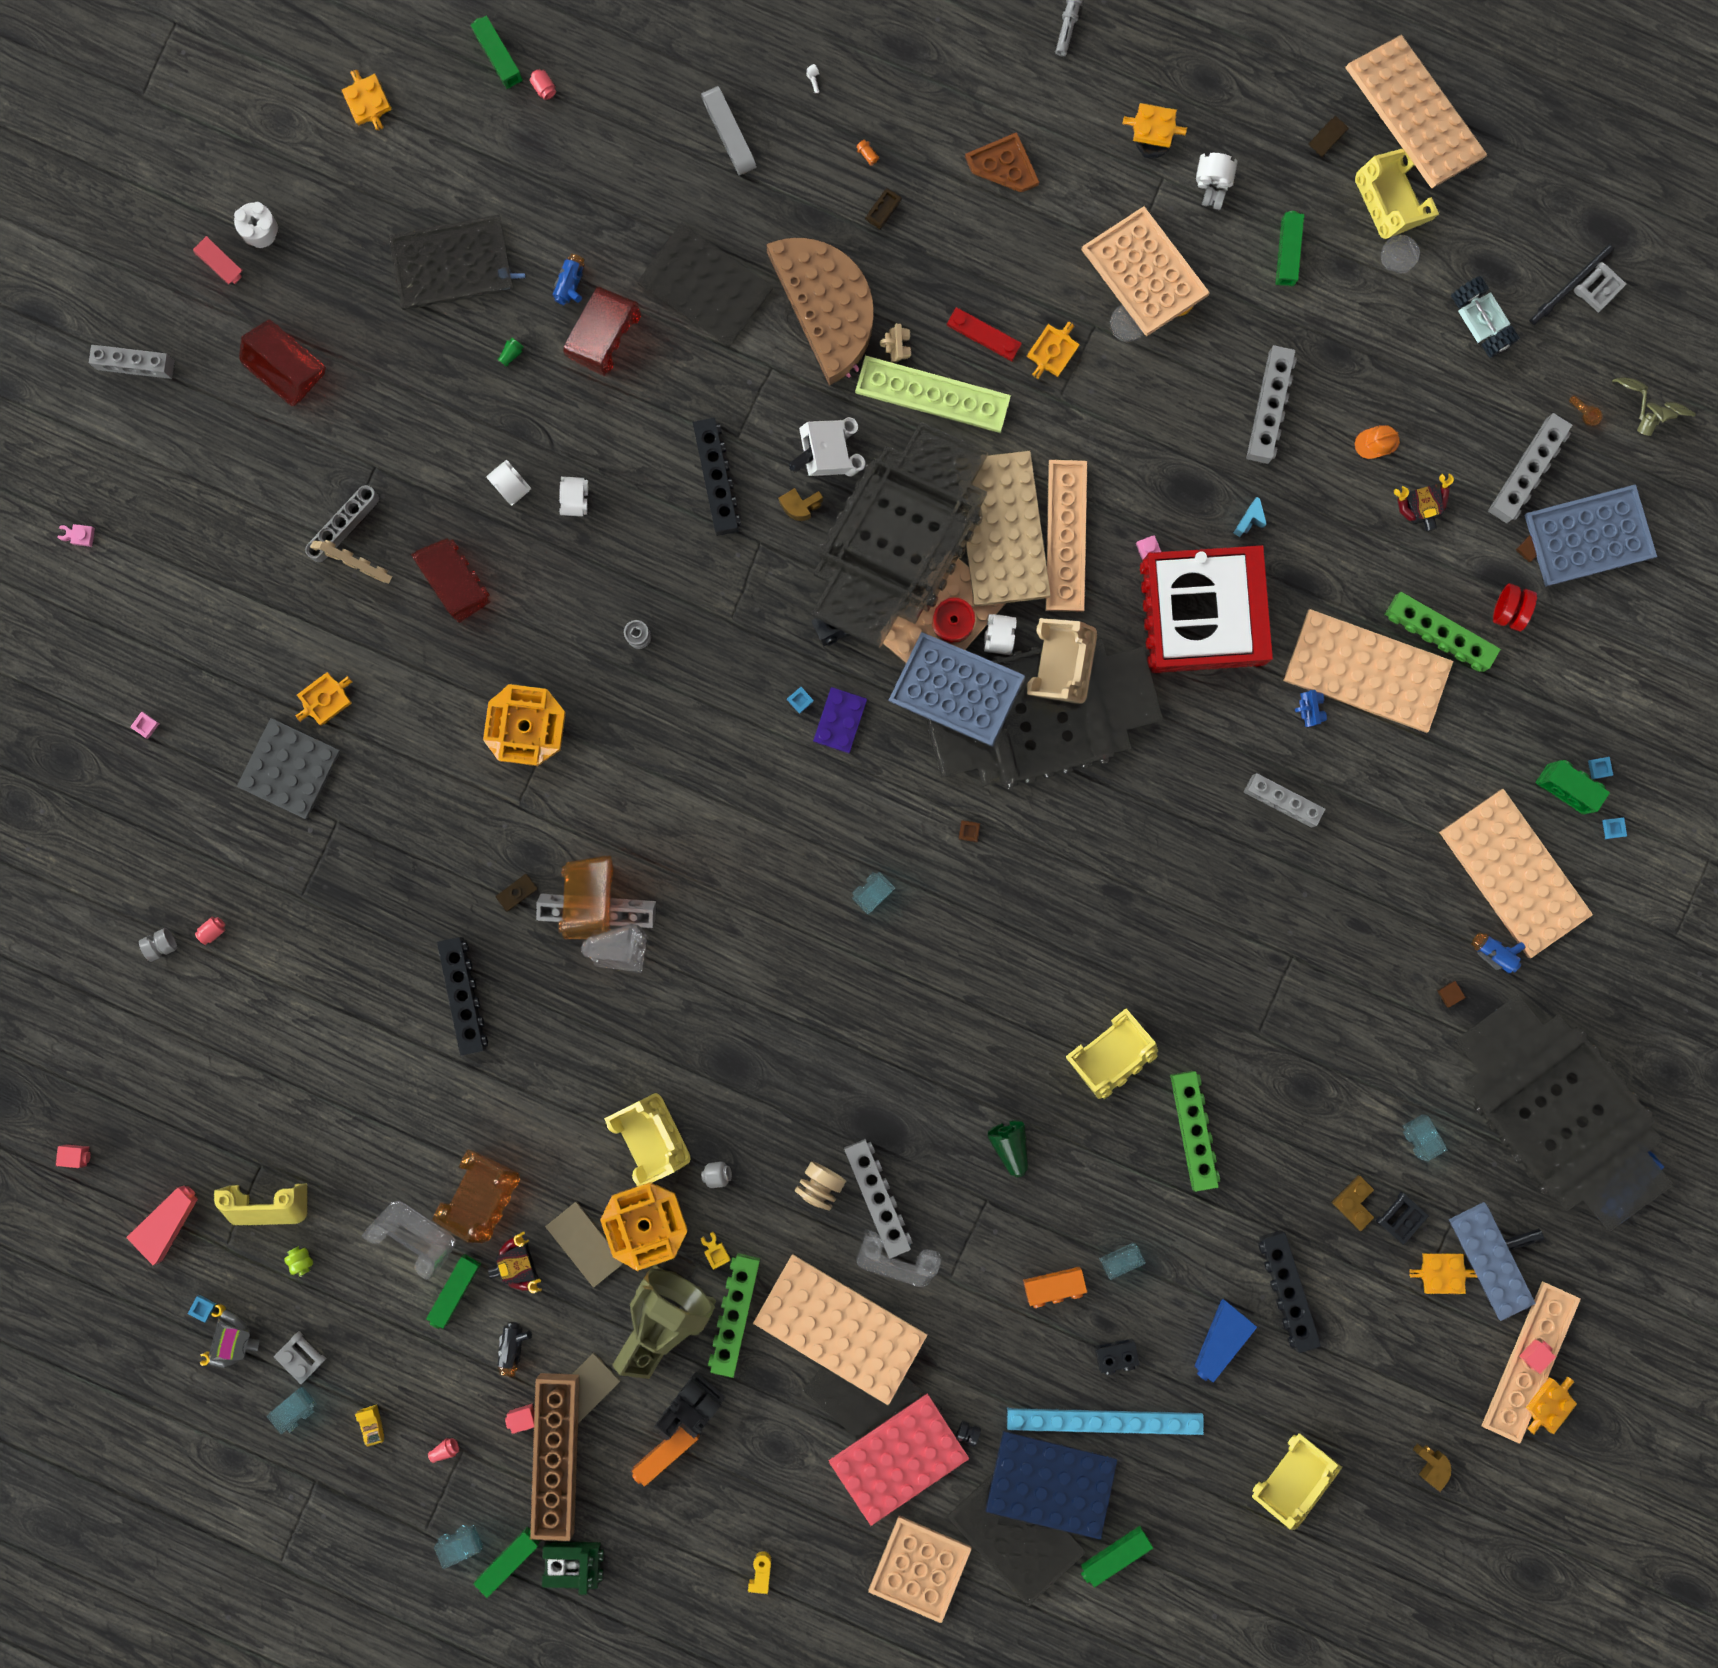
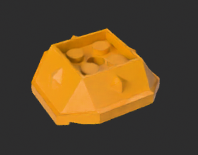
M508 684L488 702L483 740L498 761L538 766L561 750L566 712L548 689ZM524 722H529L530 724L527 731L521 730V725Z
M651 1182L612 1195L600 1219L613 1258L636 1271L675 1258L688 1231L676 1194ZM646 1220L649 1222L650 1227L643 1229L640 1227L639 1222Z

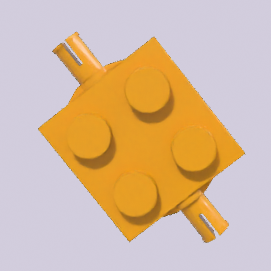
M358 70L352 71L351 75L355 83L342 89V92L355 122L360 126L372 121L377 131L380 128L383 129L379 118L392 109L378 77L373 74L365 79H361Z
M1142 103L1139 104L1138 113L1135 118L1124 116L1122 123L1133 126V141L1169 148L1174 134L1185 136L1187 127L1176 126L1175 117L1177 110Z
M1067 322L1063 330L1056 329L1048 324L1027 354V357L1038 365L1032 374L1037 379H1039L1044 370L1059 377L1080 344L1069 336V333L1074 328L1071 322Z
M326 672L297 694L304 709L295 715L296 718L301 722L310 715L314 717L320 726L325 724L352 703L344 690L345 687L353 683L352 680L347 676L338 683L330 673Z
M1422 1253L1423 1264L1421 1269H1410L1409 1273H1417L1410 1274L1411 1278L1422 1277L1424 1293L1465 1294L1466 1277L1477 1278L1476 1274H1470L1475 1273L1474 1270L1465 1269L1464 1255L1459 1253Z
M1549 1377L1526 1406V1409L1532 1414L1534 1419L1527 1428L1531 1433L1535 1434L1540 1426H1544L1550 1433L1555 1434L1577 1405L1568 1393V1389L1574 1383L1571 1378L1566 1377L1560 1386L1554 1379Z

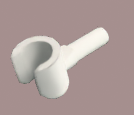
M813 64L807 68V76L811 79L815 94L819 93V88L815 76L819 74L816 65Z

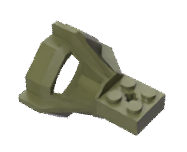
M659 1264L650 1268L630 1304L634 1330L613 1363V1367L618 1374L650 1379L664 1354H668L672 1348L687 1336L697 1335L704 1329L715 1309L714 1304L716 1300L714 1297L706 1296L701 1288L675 1272L663 1270ZM660 1295H663V1296H665V1297H667V1298H669V1299L675 1301L676 1303H678L679 1305H681L684 1309H686L688 1312H686V1311H684V1310H681V1309L677 1308L676 1306L672 1305L671 1303H669L668 1301H666L664 1298H662Z

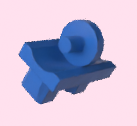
M1316 690L1301 693L1300 707L1295 708V713L1301 712L1302 719L1305 720V727H1312L1326 721V712L1319 711L1318 704L1324 702L1323 693H1316Z

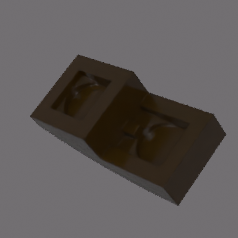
M1334 116L1308 145L1323 157L1345 134L1349 127L1337 116Z

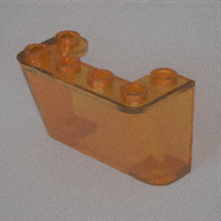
M467 1150L459 1165V1168L466 1169L467 1171L451 1203H440L432 1221L466 1242L484 1243L491 1239L496 1224L501 1220L502 1212L510 1202L514 1188L519 1184V1173L473 1150Z

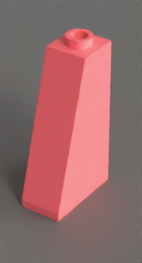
M188 1186L178 1187L126 1237L153 1266L164 1259L198 1200L194 1196L195 1192Z

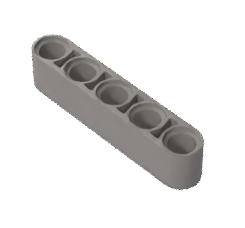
M719 86L701 93L706 109L739 176L757 168Z
M367 485L360 487L306 546L305 551L308 557L316 562H323L328 556L322 550H320L318 555L313 556L314 549L310 548L312 542H324L329 534H333L330 542L336 544L335 548H337L379 501V496L372 487ZM371 492V493H372L371 498L368 499V500H365V499H364L365 495H366L367 493ZM359 506L358 512L352 514V509ZM346 520L345 526L339 528V523Z

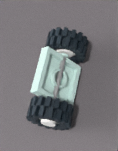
M1478 276L1462 285L1452 293L1451 297L1457 307L1461 308L1458 312L1478 343L1491 336V338L1481 344L1488 357L1491 358L1513 345L1520 337L1512 325L1509 326L1510 322L1492 293L1481 297L1489 290V287L1483 277Z

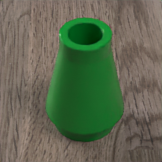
M512 337L510 340H507L498 360L507 367L509 363L523 352L521 350L524 346Z

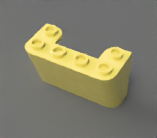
M1403 148L1374 156L1357 172L1355 178L1376 228L1383 239H1388L1422 225L1439 215L1432 197L1419 205L1405 174L1414 166V163ZM1404 155L1408 158L1407 166L1403 163ZM1427 206H1429L1431 209V213L1429 214L1426 213Z
M1127 1009L1111 1020L1113 1025L1085 1048L1080 1045L1066 1056L1067 1060L1098 1099L1109 1097L1115 1087L1124 1085L1130 1075L1139 1073L1145 1063H1151L1158 1056V1048L1155 1041Z

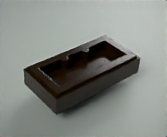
M886 187L866 215L865 220L881 230L902 201V198Z
M524 874L495 897L505 911L508 912L538 890L528 874Z

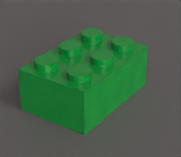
M1566 760L1547 764L1535 782L1583 815L1598 812L1610 794L1602 783L1592 781L1587 773L1577 771L1573 768V764Z

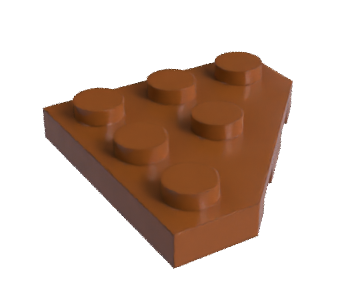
M1017 132L965 154V159L974 175L1021 193L1039 185V180Z

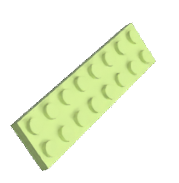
M866 355L855 393L998 433H1001L1011 397L1008 394Z

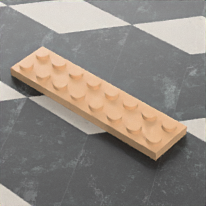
M1049 460L1046 567L1051 596L1046 598V611L1084 612L1087 461Z
M1542 1281L1534 1299L1536 1304L1532 1305L1481 1426L1519 1444L1521 1443L1532 1417L1526 1406L1546 1382L1555 1359L1539 1374L1531 1369L1519 1355L1535 1339L1541 1343L1545 1341L1553 1349L1551 1352L1557 1357L1581 1300L1580 1298Z

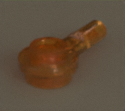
M1575 395L1569 399V402L1583 413V421L1587 425L1595 426L1601 422L1603 415L1599 408L1588 407Z

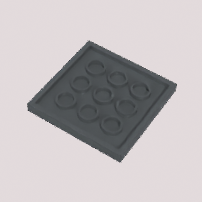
M270 718L236 787L307 820L341 751Z

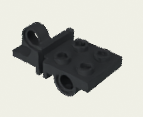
M695 1372L671 1405L664 1411L654 1427L660 1431L659 1435L666 1441L673 1436L679 1426L695 1438L717 1412L726 1397Z

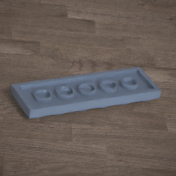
M1485 1202L1449 1219L1500 1321L1536 1304Z

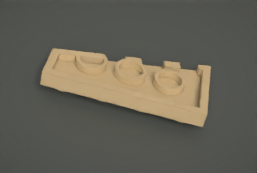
M328 540L324 542L313 541L310 546L314 550L324 551L326 556L342 560L347 566L360 569V572L383 583H390L392 576L387 574L388 571L379 566L374 568L370 566V561L361 557L358 560L352 557V552L346 549L340 551L335 548L336 544Z

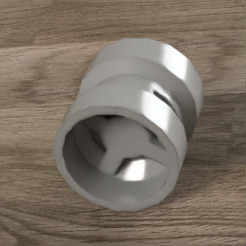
M1207 186L1202 205H1211L1214 209L1220 210L1226 191H1215L1212 187Z

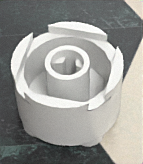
M1210 153L1209 157H1205V154H1202L1196 175L1198 187L1207 189V186L1217 187L1216 190L1227 191L1228 187L1233 186L1238 161L1235 159L1233 162L1231 156L1221 153Z
M260 202L245 204L234 213L235 227L247 244L263 248L275 240L278 225L267 207Z
M507 460L486 476L511 506L531 490V487Z
M561 477L560 515H587L588 503L584 496H588V480L578 477Z
M989 614L987 621L988 631H985L984 651L1010 655L1015 639L1016 617Z

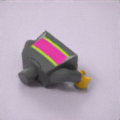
M220 1304L215 1305V1307L219 1308V1314L212 1312L213 1317L221 1316V1319L218 1318L210 1352L207 1351L201 1354V1356H205L207 1359L200 1362L202 1366L210 1363L212 1366L225 1368L237 1363L239 1360H243L246 1350L256 1352L258 1350L259 1340L249 1338L250 1330L247 1328V1324L236 1314L226 1310L224 1305Z

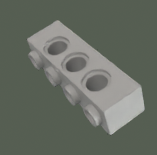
M91 345L89 364L100 371L172 379L175 362L167 353Z
M1257 773L1252 775L1244 790V793L1311 828L1318 825L1325 811V808Z

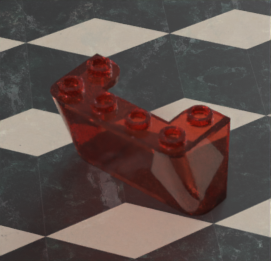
M597 287L564 345V355L605 377L606 373L610 372L613 368L614 362H612L611 354L613 350L618 349L622 334H626L629 326H632L634 323L637 324L640 320L641 313L638 302Z

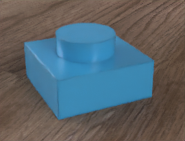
M802 687L787 698V701L799 714L814 702Z
M1610 757L1588 761L1592 779L1613 776Z
M1624 817L1602 820L1605 839L1627 836Z
M198 1295L188 1314L205 1323L213 1312L216 1303Z

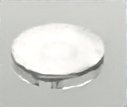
M1405 235L1393 236L1387 240L1381 251V259L1384 266L1388 270L1399 274L1406 273L1414 268L1420 255L1417 243Z
M1121 305L1115 309L1110 319L1113 335L1125 342H1132L1141 338L1144 334L1125 307Z

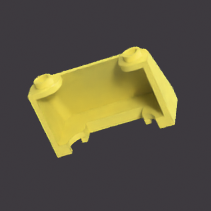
M654 1093L605 1118L607 1127L611 1132L615 1134L622 1133L638 1166L633 1170L632 1176L637 1186L657 1181L674 1173L690 1162L689 1151L659 1094Z
M295 1184L293 1188L279 1190L274 1196V1204H249V1195L241 1193L239 1185H229L215 1190L214 1201L216 1207L233 1225L297 1224L304 1221L307 1217V1184Z
M1301 1434L1292 1436L1288 1442L1290 1445L1289 1452L1268 1480L1263 1483L1258 1482L1252 1490L1254 1492L1252 1498L1291 1530H1296L1342 1468L1341 1465Z

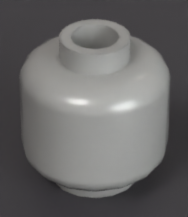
M724 1162L708 1163L705 1166L701 1177L702 1181L709 1188L725 1187L731 1181L732 1173L730 1167Z

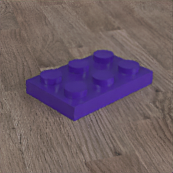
M831 687L813 742L850 753L867 699Z

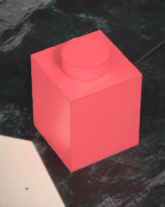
M58 1146L56 1166L73 1168L87 1166L90 1160L88 1146Z
M1535 1339L1519 1355L1531 1369L1539 1374L1556 1358L1551 1352L1553 1349L1545 1341L1541 1343Z
M533 1403L508 1412L505 1422L507 1428L511 1429L512 1434L534 1427L535 1410Z

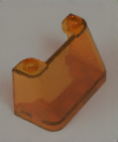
M599 856L566 862L565 866H562V877L565 878L563 920L559 921V932H562L563 939L611 938V929H609L611 920L610 902L614 868L612 856Z

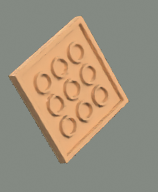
M898 1516L869 1587V1592L942 1623L972 1548L965 1543Z

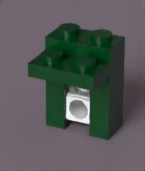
M545 1542L543 1546L545 1574L542 1575V1588H579V1595H587L589 1589H597L599 1583L603 1582L604 1571L600 1569V1562L604 1560V1549H601V1542ZM553 1562H561L562 1568H556Z

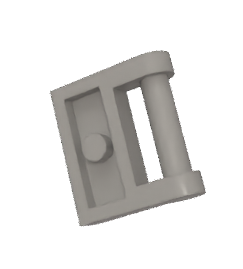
M1602 262L1596 266V270L1581 285L1574 289V293L1582 297L1598 313L1626 285L1617 274ZM1600 275H1604L1606 278L1590 293L1587 289Z
M298 1331L274 1358L302 1384L327 1358L323 1354L320 1355L302 1337L303 1334ZM295 1343L315 1361L313 1364L294 1346Z

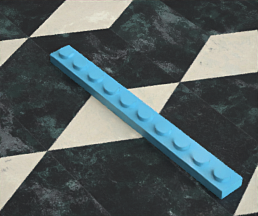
M1007 1408V1430L1203 1435V1414Z

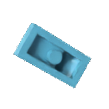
M1258 497L1251 503L1235 529L1234 534L1240 537L1243 533L1247 534L1253 524L1262 529L1266 526L1261 501Z

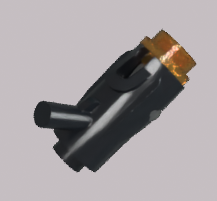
M508 1322L507 1325H504L503 1334L500 1336L497 1366L498 1370H500L499 1374L502 1376H515V1372L518 1371V1363L520 1362L522 1341L532 1338L531 1331L522 1333L523 1327L519 1326L518 1322Z

